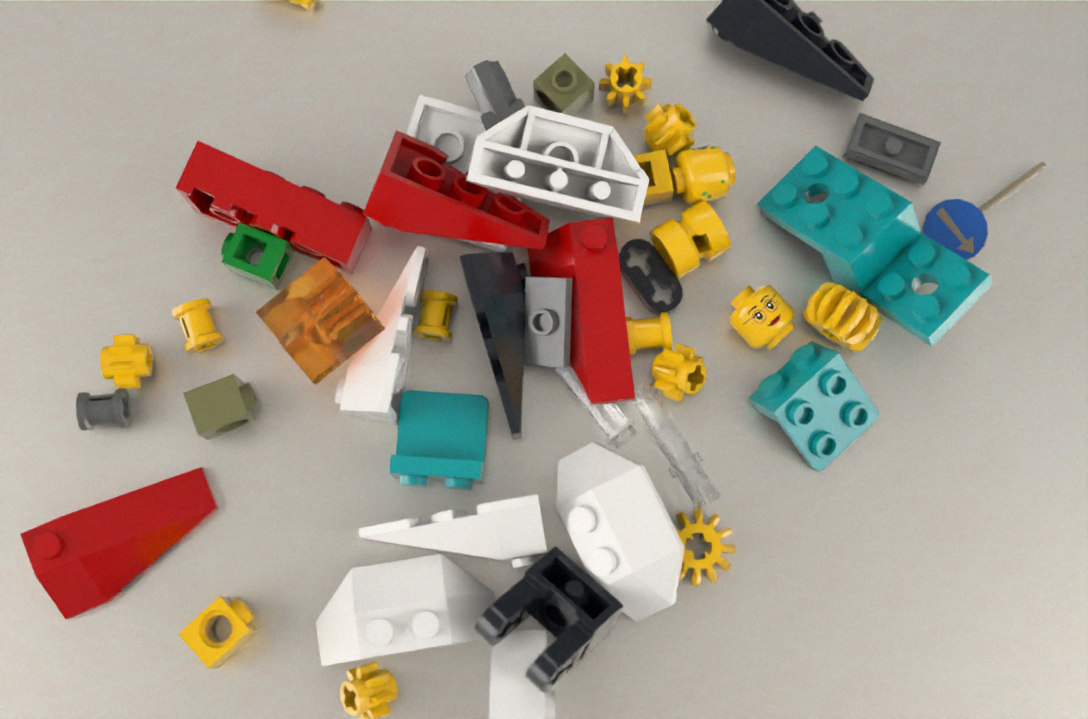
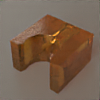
M325 257L256 311L261 320L278 338L282 347L314 385L318 384L385 329L359 293Z

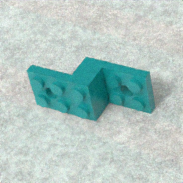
M816 145L757 203L763 216L822 253L835 284L842 285L846 289L854 291L861 298L867 299V302L876 307L879 313L931 347L993 285L989 273L921 233L911 201ZM817 194H829L828 198L823 202L809 203V200ZM934 283L938 285L937 289L931 294L918 295L915 293L922 284Z

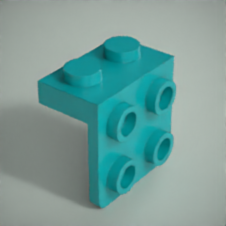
M813 341L798 348L792 354L790 360L775 374L765 378L760 383L758 390L748 398L758 412L780 424L808 464L818 471L825 469L879 417L878 409L840 354Z
M405 391L400 401L396 455H391L389 473L394 478H400V485L411 487H427V480L444 481L445 488L455 490H472V483L483 484L489 410L487 398L483 395Z

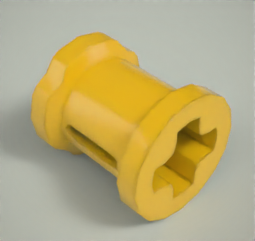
M421 290L420 300L423 303L419 325L413 328L412 334L425 340L450 342L452 339V333L449 332L452 309L457 306L458 297L442 291Z
M207 298L186 302L172 311L174 319L180 320L187 340L184 347L188 354L206 351L220 345L224 341L222 334L216 332L209 313L212 305Z
M661 312L659 317L633 320L631 316H626L630 356L635 355L637 350L662 347L663 349L672 350V332L668 312Z

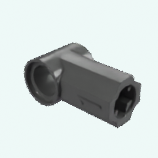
M498 60L480 62L474 65L472 70L465 75L466 81L482 113L480 117L485 130L490 129L525 107L521 98H516Z

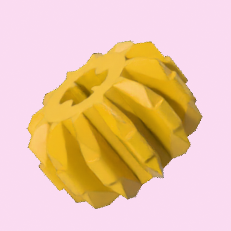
M825 282L812 294L803 312V316L810 327L816 329L819 334L825 336L831 342H835L842 348H848L851 351L864 350L867 344L873 341L883 321L876 307L870 305L867 299L861 298L854 291H850L844 286L836 285L833 282Z
M696 508L693 512V524H690L684 512L678 513L676 519L682 530L680 531L676 527L675 529L684 547L686 542L689 543L694 540L692 535L700 536V543L708 546V551L700 554L702 558L700 560L694 559L693 551L684 549L679 581L685 576L687 570H691L690 582L692 586L700 585L701 570H703L710 583L717 581V573L712 565L714 564L724 571L729 570L731 564L722 558L720 554H731L736 551L735 545L721 544V539L732 534L731 528L726 527L716 532L713 528L720 519V516L716 513L708 519L706 524H703V511L699 508Z

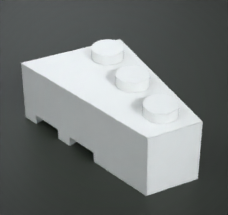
M514 629L498 644L491 646L488 719H555V690H548L543 693L525 676L531 664L549 646L547 645V630Z

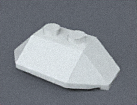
M527 105L476 137L466 181L505 195L588 215L606 218L613 217V219L639 223L649 178L644 170L640 168L613 126Z
M597 441L559 460L556 508L588 575L624 605L621 611L635 622L675 604L677 598L676 589L681 574L685 547L644 464L617 451L606 448L605 445Z
M442 554L351 568L316 620L321 664L326 666L482 640L484 638L474 630V627L485 610L495 602L494 593Z

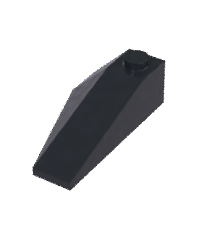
M719 0L706 19L718 37L724 41H731L742 50L858 100L864 101L869 96L874 82L871 74L842 42L835 39L829 41L824 36V30L820 25L822 20L814 11L808 14L803 12L793 0Z
M513 252L465 254L459 256L510 432L513 440L522 437L524 290L526 276L529 275L525 263L516 265Z

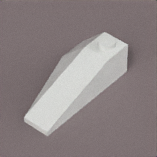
M416 247L351 361L346 378L340 377L338 381L335 402L341 404L340 411L347 417L393 425L398 423L400 401L404 392L414 340L412 333L413 328L417 325L421 304L420 294L421 290L424 289L429 263L426 247Z
M538 494L477 505L476 512L467 513V510H449L432 515L431 520L422 521V518H410L359 528L360 538L367 541L501 562L512 561L513 568L532 566L539 560V556L547 553Z

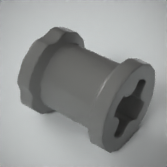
M120 388L113 394L90 395L87 392L78 393L76 416L80 429L86 431L92 430L93 426L117 424L120 428H128L131 423V402L127 390Z

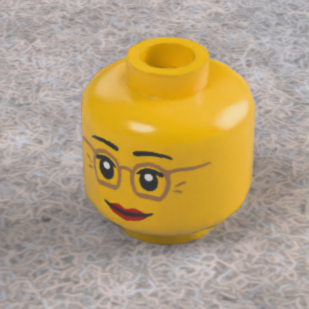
M749 285L730 303L736 309L730 316V325L754 349L766 346L771 350L795 327L791 323L795 315L793 308L770 285L761 286L756 291Z

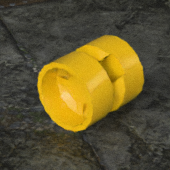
M704 200L682 211L680 221L669 219L649 232L653 246L677 279L699 268L701 258L711 261L731 248V241L722 221L714 209Z

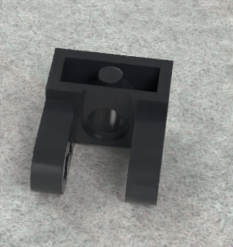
M555 546L526 570L524 577L485 610L478 619L474 630L491 646H494L530 616L536 619L557 638L535 659L525 675L538 689L545 693L610 635L624 605Z

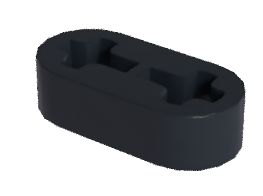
M643 239L628 241L619 253L621 274L652 314L660 316L661 312H668L669 315L674 313L678 309L683 297V288L679 280L650 242ZM634 251L638 256L644 253L648 255L645 267L650 274L646 276L638 265L631 268L628 266L631 258L630 252ZM655 280L662 290L669 287L673 290L670 296V304L667 305L663 300L657 303L653 301L656 290L651 281Z

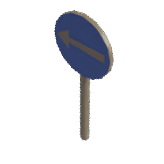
M1038 163L979 208L961 199H949L936 204L925 217L922 226L923 234L965 260L975 257L984 247L988 236L987 221L984 214L1045 170L1046 163Z

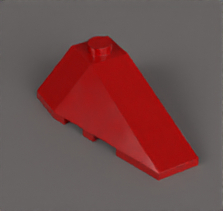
M396 130L362 215L373 219L382 226L393 227L408 233L543 250L550 224L548 218L513 196L502 193L495 194L485 187L466 181L468 171L464 174L446 163L448 154L435 146Z
M613 217L569 222L548 233L543 250L527 248L530 276L572 278L570 365L590 405L635 400Z
M200 467L61 516L25 531L20 535L36 578L63 617L71 619L112 601L122 592L121 590L140 573L143 574L148 570L156 559L175 543H179L213 514L218 509L204 469Z

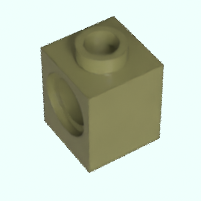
M564 53L533 81L534 99L543 109L576 117L593 101L595 83Z
M235 374L183 393L197 434L207 440L257 421L253 409L259 407L254 389L250 382L244 384Z

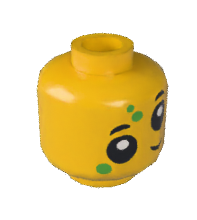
M705 145L680 151L675 158L674 168L670 169L674 194L680 193L682 199L689 205H694L701 200L712 202L725 198L729 193L730 186H733L736 181L735 166L730 154L723 152L716 145Z

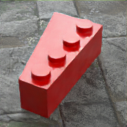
M198 140L176 186V190L196 213L237 228L240 222L288 241L294 252L349 274H353L372 230L368 217L362 215L364 211L362 208L345 201L337 204L326 199V196L316 189L308 186L300 187L273 172L262 170Z

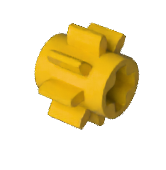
M623 56L622 62L615 66L608 62L605 64V73L609 78L599 80V90L609 91L606 98L607 107L616 104L622 107L624 113H627L629 106L634 103L640 106L645 105L646 96L642 91L651 89L652 79L642 78L645 68L644 62L636 65L628 62L627 56ZM618 81L624 85L622 88L618 87ZM629 81L632 82L633 87L627 85Z
M659 103L644 116L649 124L645 126L646 130L643 132V135L653 151L665 150L666 154L669 153L670 156H673L675 153L678 154L682 150H687L695 144L691 135L696 129V121L684 106L678 103L671 106L667 103L663 107Z
M135 334L113 335V346L102 347L100 353V366L104 379H114V386H119V389L141 388L140 377H149L153 372V355L150 345L140 344V338L135 337Z
M677 343L674 351L665 348L663 352L656 356L652 364L651 374L655 381L654 388L662 390L663 396L681 402L684 394L693 397L694 394L701 390L706 380L707 371L702 363L704 358L695 355L694 348Z
M372 662L347 671L350 681L342 684L340 696L345 710L350 715L356 716L360 714V719H378L392 713L388 703L396 700L398 688L396 680L389 670H378L377 662Z

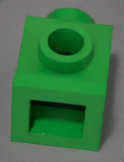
M240 222L235 233L230 232L227 235L221 249L222 263L228 270L268 285L277 291L294 255V250L288 241ZM256 252H262L263 255L259 264H251V256Z

